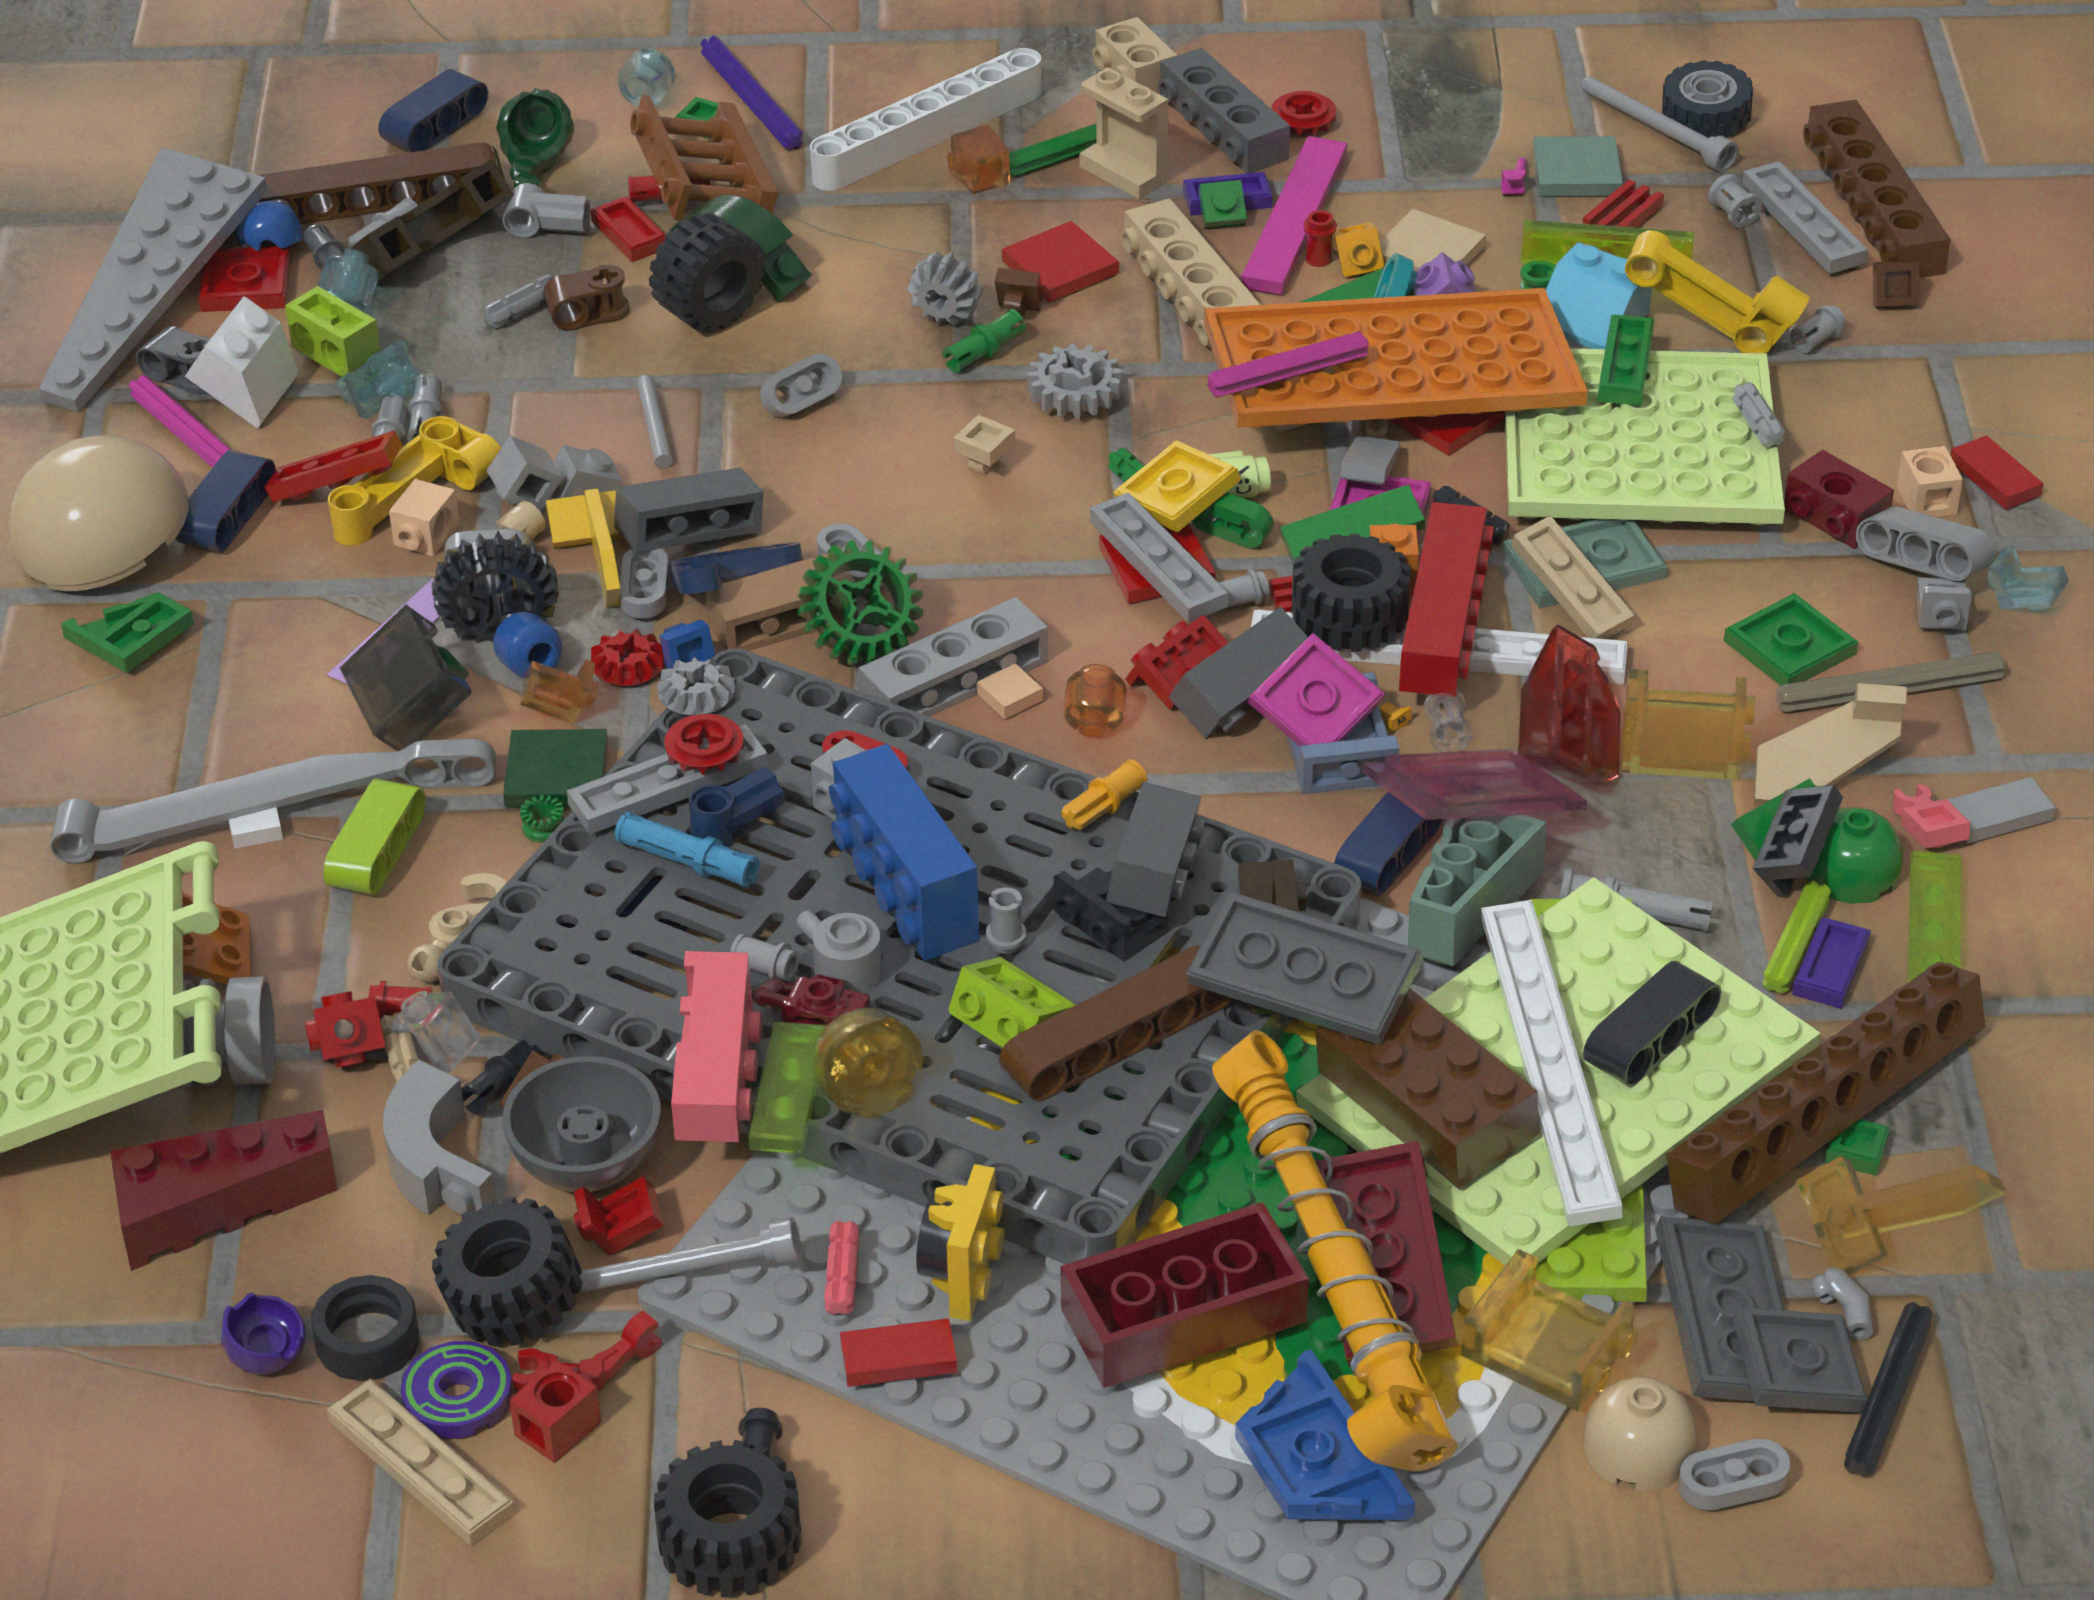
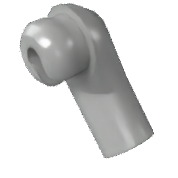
M1826 1268L1824 1274L1816 1275L1812 1280V1289L1815 1296L1819 1297L1822 1303H1830L1837 1299L1843 1307L1844 1323L1848 1337L1855 1341H1862L1871 1337L1873 1334V1323L1868 1294L1843 1269Z

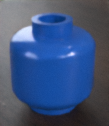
M525 611L514 613L504 619L498 626L493 638L494 652L498 660L518 677L525 679H538L549 674L559 663L562 655V640L557 630L537 614Z

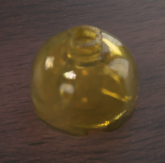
M874 1008L854 1009L838 1015L828 1023L817 1039L813 1057L816 1080L830 1101L838 1109L846 1113H859L862 1117L869 1118L890 1112L905 1101L914 1089L910 1083L915 1076L916 1068L921 1071L923 1065L921 1043L912 1030L901 1020L880 1009Z

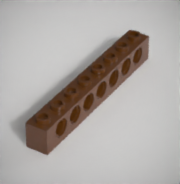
M1936 962L1666 1154L1674 1209L1712 1224H1717L1985 1028L1980 975L1958 968L1951 963Z

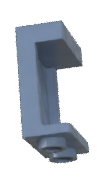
M1362 673V675L1377 686L1378 681L1375 673ZM1379 706L1343 741L1298 746L1286 735L1302 794L1391 785L1398 781L1400 748L1396 735H1387Z

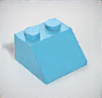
M1578 242L1557 263L1546 288V293L1567 340L1591 349H1605L1611 315L1645 317L1650 312L1652 287H1640L1628 279L1625 273V264L1628 259L1617 257L1598 250L1594 246Z

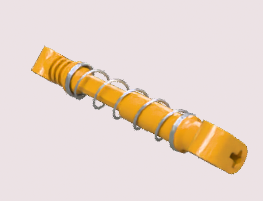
M1254 1030L1215 1061L1212 1065V1071L1221 1089L1233 1101L1238 1103L1239 1109L1243 1113L1249 1127L1247 1141L1252 1156L1261 1160L1258 1164V1169L1267 1171L1276 1168L1289 1197L1285 1198L1278 1205V1211L1290 1212L1296 1210L1309 1238L1298 1247L1297 1253L1308 1254V1258L1322 1286L1318 1290L1317 1296L1327 1297L1342 1329L1337 1336V1340L1347 1341L1354 1355L1350 1363L1353 1375L1356 1376L1359 1383L1369 1387L1374 1398L1348 1418L1347 1428L1350 1437L1361 1453L1374 1463L1408 1471H1422L1435 1467L1448 1460L1455 1453L1458 1446L1419 1363L1422 1357L1419 1341L1414 1336L1413 1329L1406 1322L1399 1321L1391 1304L1394 1296L1392 1285L1385 1278L1378 1276L1371 1262L1374 1251L1372 1242L1364 1235L1358 1234L1357 1231L1346 1228L1353 1212L1352 1200L1345 1193L1329 1189L1326 1186L1331 1178L1334 1167L1332 1158L1324 1150L1307 1145L1316 1132V1124L1309 1112L1298 1107L1295 1103V1098L1285 1081L1284 1074L1288 1071L1286 1057L1279 1046L1267 1034ZM1310 1151L1320 1153L1327 1160L1329 1168L1325 1180ZM1267 1161H1273L1274 1163L1272 1165L1263 1166ZM1330 1193L1341 1196L1347 1203L1348 1214L1344 1222ZM1292 1201L1293 1206L1283 1208L1285 1204ZM1362 1241L1366 1243L1369 1253H1367ZM1312 1244L1309 1249L1302 1250L1307 1245ZM1382 1283L1387 1287L1389 1297H1388V1295H1387V1293H1386V1291H1385V1289H1384Z

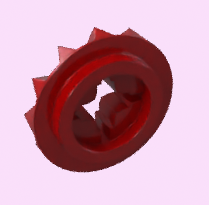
M1295 91L1284 94L1277 98L1271 107L1274 112L1290 125V132H1297L1299 136L1303 133L1316 135L1318 130H1329L1331 123L1336 121V106L1332 100L1312 91Z
M638 628L632 633H623L618 629L616 636H601L600 644L591 647L592 671L598 678L613 685L630 686L647 682L657 676L665 665L662 646L657 642L655 634L642 636ZM632 652L628 658L624 659V662H621V657Z
M697 714L683 718L673 724L665 735L664 746L669 763L679 764L683 773L694 768L698 769L703 776L707 769L714 768L723 772L726 763L738 762L739 753L744 749V739L740 727L729 718L716 714ZM703 738H708V743H710L708 749H699L703 743Z

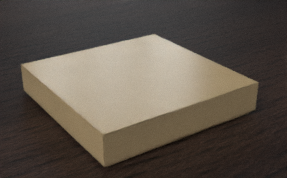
M1412 209L1380 240L1384 266L1394 253H1398L1412 259L1414 262L1413 270L1418 271L1423 264L1431 262L1441 252L1445 253L1455 262L1460 260L1468 265L1484 249L1486 234Z

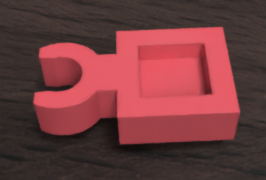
M1923 784L1916 785V797L1907 796L1900 789L1894 790L1893 811L1902 816L1901 825L1925 849L1942 848L1950 843L1969 839L1971 822L1947 799L1933 801L1931 799V790Z

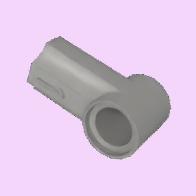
M531 183L520 184L512 191L514 195L508 201L502 220L504 227L512 235L528 238L535 235L538 230L587 234L591 213L590 199H587V196L548 194L542 188Z

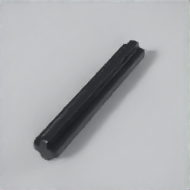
M1910 1302L1903 1308L1845 1454L1844 1466L1850 1473H1858L1862 1477H1868L1874 1473L1931 1326L1933 1313L1928 1306H1919L1915 1302Z

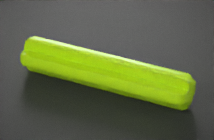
M1815 881L1805 884L1764 971L1765 978L1762 984L1767 991L1774 990L1778 994H1784L1789 991L1829 904L1831 890L1826 884L1819 885Z

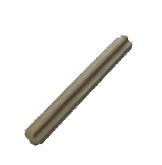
M1994 651L1780 685L1777 688L1776 701L1780 710L1788 713L1850 703L1854 700L1858 683L1907 687V694L1999 680L2004 676L2005 663L2000 653Z

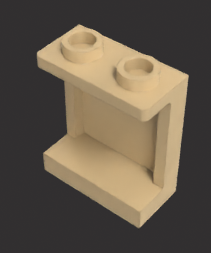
M1109 67L1081 83V92L1096 100L1097 143L1079 153L1080 167L1137 199L1143 198L1167 183L1168 99Z

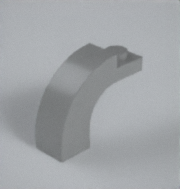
M418 1059L391 1090L383 1113V1131L388 1162L397 1188L411 1204L428 1215L441 1202L446 1203L450 1209L461 1214L470 1209L473 1212L482 1209V1203L493 1200L494 1204H497L492 1173L446 1151L439 1145L444 1136L465 1116L460 1079Z

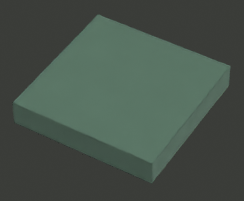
M1615 136L1533 137L1532 151L1538 195L1540 197L1609 196L1623 185Z

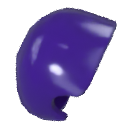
M248 1293L235 1306H226L222 1320L221 1344L230 1362L243 1371L258 1375L275 1373L290 1365L304 1348L305 1324L296 1307L278 1296H257L254 1293Z

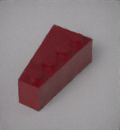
M323 1110L110 1150L121 1230L131 1271L148 1265V1256L172 1248L174 1254L195 1246V1238L223 1228L226 1234L246 1226L245 1222L251 1216L268 1211L272 1215H276L338 1191Z

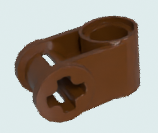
M601 265L591 270L558 275L551 278L544 287V297L554 325L559 329L574 330L579 327L602 322H615L626 317L630 311L629 301L623 295L624 271L618 266ZM603 278L607 279V284H603ZM609 303H613V309H610Z

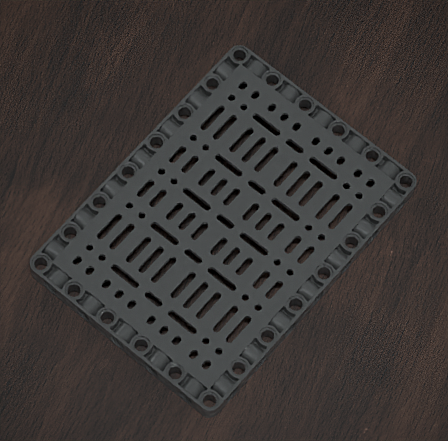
M727 649L713 657L718 666H729L731 677L734 678L735 692L732 699L724 707L708 714L724 716L734 721L738 726L746 724L766 752H772L767 754V769L776 775L777 781L784 791V796L813 806L811 771L797 767L795 764L801 763L811 767V763L823 755L822 743L825 737L833 732L841 730L854 731L900 749L908 757L909 774L938 814L952 819L944 822L977 866L978 899L989 902L991 893L998 888L1008 887L1017 890L1022 896L1021 923L1025 925V928H1027L1054 893V875L1064 870L1078 880L1099 867L1110 876L1112 875L1114 860L1139 792H1135L1123 800L1117 812L1111 815L1105 813L1083 830H1070L1061 816L1063 807L1088 790L1090 781L1097 777L747 650ZM688 684V689L690 686H694L695 684ZM666 708L605 776L666 754L664 739L667 731L679 720L692 715L679 714ZM739 779L733 780L720 786L726 787ZM689 797L640 815V817L690 834ZM784 801L783 805L761 817L809 834L812 837L804 838L756 819L735 830V837L790 857L792 860L785 861L734 841L729 846L732 850L758 857L760 861L759 872L754 883L749 884L748 888L762 893L760 896L750 895L695 873L694 868L685 864L674 862L645 850L637 851L631 849L629 845L616 841V825L589 835L572 811L439 957L437 965L442 1002L446 1010L453 1015L517 1041L525 1040L529 1046L537 1045L540 1050L554 1055L556 1052L565 1058L599 1056L622 1061L638 1069L651 1081L658 1093L659 1099L671 1103L677 1042H681L685 1015H680L681 996H688L686 975L630 953L631 951L639 950L684 968L685 951L730 952L732 943L739 934H745L757 939L771 922L781 921L780 926L766 942L774 945L782 942L790 944L792 950L797 951L799 954L797 970L815 976L813 950L798 944L800 942L813 944V941L796 925L798 916L807 910L812 911L819 919L840 913H856L866 916L877 925L880 931L882 976L879 983L872 990L865 993L870 995V1018L860 1038L893 1050L895 1053L885 1054L860 1043L853 1045L782 1028L781 1012L759 1006L756 1002H753V1011L762 1012V1032L774 1037L770 1039L762 1038L761 1043H752L751 1050H757L758 1056L756 1082L747 1081L746 1088L752 1089V1116L750 1121L742 1120L740 1132L926 1207L929 1198L935 1194V1190L938 1187L954 1184L967 1186L974 1164L994 1167L996 1191H1001L1004 1194L1002 1214L997 1224V1227L1004 1228L1005 1230L1004 1240L1063 1264L1072 1263L1135 1243L1234 1103L1217 1083L1212 1071L1213 1063L1254 1030L1267 1034L1276 1043L1294 1018L1284 1014L1254 1015L1250 1012V1003L1233 999L1228 1006L1219 1012L1154 1044L1161 1047V1049L1153 1050L1146 1048L1084 1080L1075 1092L1068 1093L1063 1091L1049 1099L1034 1101L1000 1067L999 1054L983 1049L979 1045L988 1044L1001 1050L1003 1048L964 1023L949 1042H938L939 1038L956 1018L949 1013V1005L962 966L997 957L1003 958L1006 954L995 951L987 942L986 935H979L980 941L932 958L960 971L950 972L917 959L920 957V954L913 944H905L901 936L898 938L889 937L897 928V922L890 912L884 913L876 896L848 885L855 882L874 889L868 880L863 882L859 878L854 867L853 858L847 849L843 850L837 857H827L837 845L831 829V824L835 820L827 815H821L787 801ZM664 811H669L674 813L675 815L667 816L662 813ZM1205 817L1206 823L1199 847H1197L1191 872L1188 873L1182 899L1172 898L1171 901L1173 902L1170 903L1166 914L1169 918L1167 934L1123 962L1113 954L1065 937L1064 935L1073 934L1094 942L1091 937L1072 923L1063 921L1053 909L1035 932H1027L1026 941L1019 950L1013 953L1017 956L1011 963L1077 1005L1158 964L1180 936L1190 938L1180 952L1196 945H1202L1229 891L1240 894L1238 864L1241 862L1294 860L1295 879L1305 880L1306 911H1299V913L1354 930L1357 929L1360 922L1361 880L1354 871ZM976 831H985L984 833H975ZM1017 843L1047 854L1049 857L1043 858L1008 844ZM1076 867H1081V868H1084V869H1082V870H1075L1074 868H1076ZM613 868H617L623 870L624 872L613 873L611 872V870ZM994 874L1026 887L1016 888L984 875ZM658 875L664 876L631 915L619 917L653 877ZM810 878L818 879L802 899H791L806 880ZM592 891H596L604 895L596 897L590 894ZM683 895L690 896L743 918L732 919L678 897ZM978 904L979 930L986 932L987 927L991 923L990 908ZM1197 913H1206L1207 915L1199 916V915H1196V914H1197ZM668 919L720 939L722 942L712 943L661 923L658 920ZM568 922L576 926L573 928H567L561 926L560 924ZM600 938H609L606 941H599ZM543 946H548L554 948L555 950L551 952H546L541 950V948ZM1056 958L1111 979L1113 982L1105 983L1045 959ZM582 961L588 962L587 964H584V965H579V964H577V963L582 962ZM750 970L752 999H754V991L768 981L769 976ZM618 974L672 995L675 998L663 999L609 976ZM794 975V977L790 981H783L795 984L799 976ZM901 980L909 981L941 995L930 996L897 982ZM888 1005L917 1016L921 1020L912 1021L881 1009L878 1006ZM799 1049H807V1050H808V1051L803 1052V1053L797 1052V1050H799ZM836 1062L843 1063L873 1075L875 1078L864 1079L831 1064ZM921 1064L930 1065L927 1068L918 1067ZM1132 1068L1143 1072V1074L1134 1075L1125 1070ZM957 1077L964 1078L1020 1100L1022 1103L1011 1104L952 1079ZM902 1089L910 1090L908 1093H900L898 1091ZM1116 1094L1125 1099L1117 1101L1108 1098L1106 1095ZM933 1104H946L1003 1128L992 1130L934 1107ZM1047 1114H1055V1115H1057V1116L1054 1117V1118H1047V1117H1045V1115H1047ZM1090 1128L1098 1131L1099 1134L1090 1135L1082 1132L1081 1129ZM1027 1140H1036V1141H1038V1142L1035 1143V1144H1027V1143H1026ZM1071 1154L1079 1157L1080 1160L1070 1161L1061 1156Z

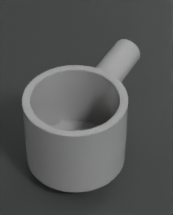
M810 910L804 911L798 916L796 925L813 941L815 975L823 974L844 979V989L864 994L872 990L879 983L882 976L880 931L871 919L856 913H840L821 921Z

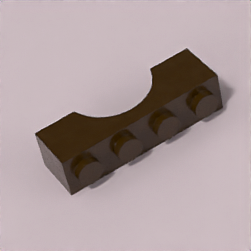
M490 159L419 206L401 216L395 217L367 234L349 248L347 252L369 285L372 286L490 213L514 194Z

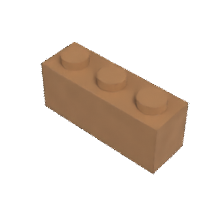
M827 553L822 555V556L828 558V554H827ZM816 557L722 584L720 589L707 591L708 624L723 649L751 651L805 635L806 633H804L803 628L812 618L798 615L799 607L808 602L801 600L797 594L802 586H807L802 577L807 569L815 570L813 561ZM849 571L842 572L833 577L840 582L843 579L855 582ZM826 596L827 606L832 617L838 624H841L842 617L839 609L829 603L830 598ZM858 607L853 615L854 619L858 615Z

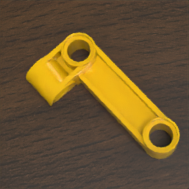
M1649 230L1642 232L1637 237L1625 264V273L1632 283L1640 287L1654 288L1732 338L1736 348L1742 353H1767L1782 334L1795 324L1810 299L1809 295L1777 275L1771 278L1760 293L1757 292L1751 298L1673 248L1670 239L1658 231Z
M437 416L427 419L420 425L419 435L400 449L393 461V466L389 470L376 476H369L367 474L354 485L340 486L329 494L328 505L335 540L340 544L351 546L368 541L373 536V527L389 515V510L415 479L431 483L440 476L463 490H473L489 477L487 469L501 449L500 445L489 435L466 427L453 418Z

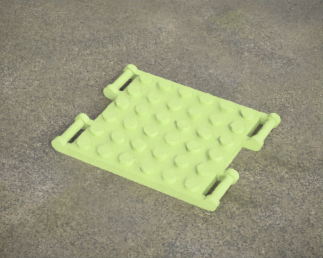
M204 841L193 843L0 917V1153L23 1146L26 1143L68 1129L106 1113L116 1111L154 1095L164 1093L192 1081L210 1083L221 1076V1057L216 1053L215 1015L219 1013L221 1007L220 993L216 988L208 985L197 986L183 992V935L190 932L209 934L219 927V910L214 904L213 873L218 867L219 858L218 849L214 844ZM193 871V904L183 907L182 875ZM194 1016V1052L183 1056V1020Z

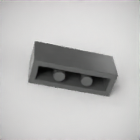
M741 467L616 487L614 528L636 553L761 532L764 491Z
M1279 607L1186 672L1169 695V698L1205 739L1219 729L1228 733L1247 716L1245 711L1252 707L1248 703L1250 695L1308 636L1283 608Z
M1147 782L1142 783L1114 860L1106 902L1166 917L1172 898L1182 899L1188 873L1191 872L1196 850L1202 839L1206 818L1197 816L1202 796Z

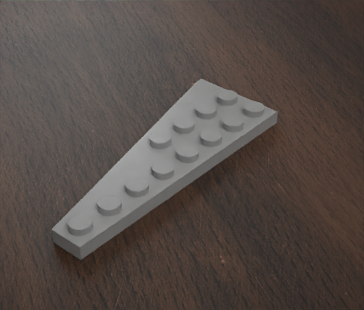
M162 147L39 387L44 402L78 413L242 222L249 211L268 191L265 177Z

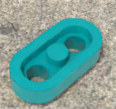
M1394 253L1383 268L1374 298L1407 295L1417 277V271L1413 270V260Z

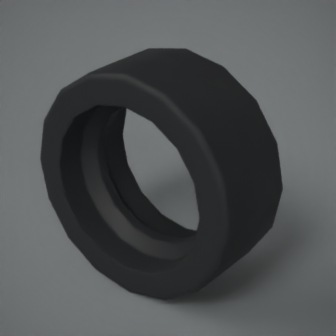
M374 1275L350 1277L332 1285L321 1295L311 1313L312 1332L317 1356L326 1369L341 1378L357 1381L381 1379L401 1369L413 1357L419 1344V1330L414 1300L404 1286L390 1278ZM360 1314H384L398 1321L397 1325L388 1334L374 1341L354 1343L343 1341L333 1335L334 1331L344 1321Z

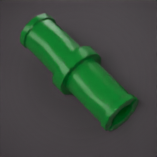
M1010 309L986 325H976L971 328L970 335L943 349V358L953 356L945 364L952 372L959 373L963 368L982 357L990 358L997 354L1000 346L1026 332V325L1024 323L1017 327L1015 326V324L1024 319L1019 312Z

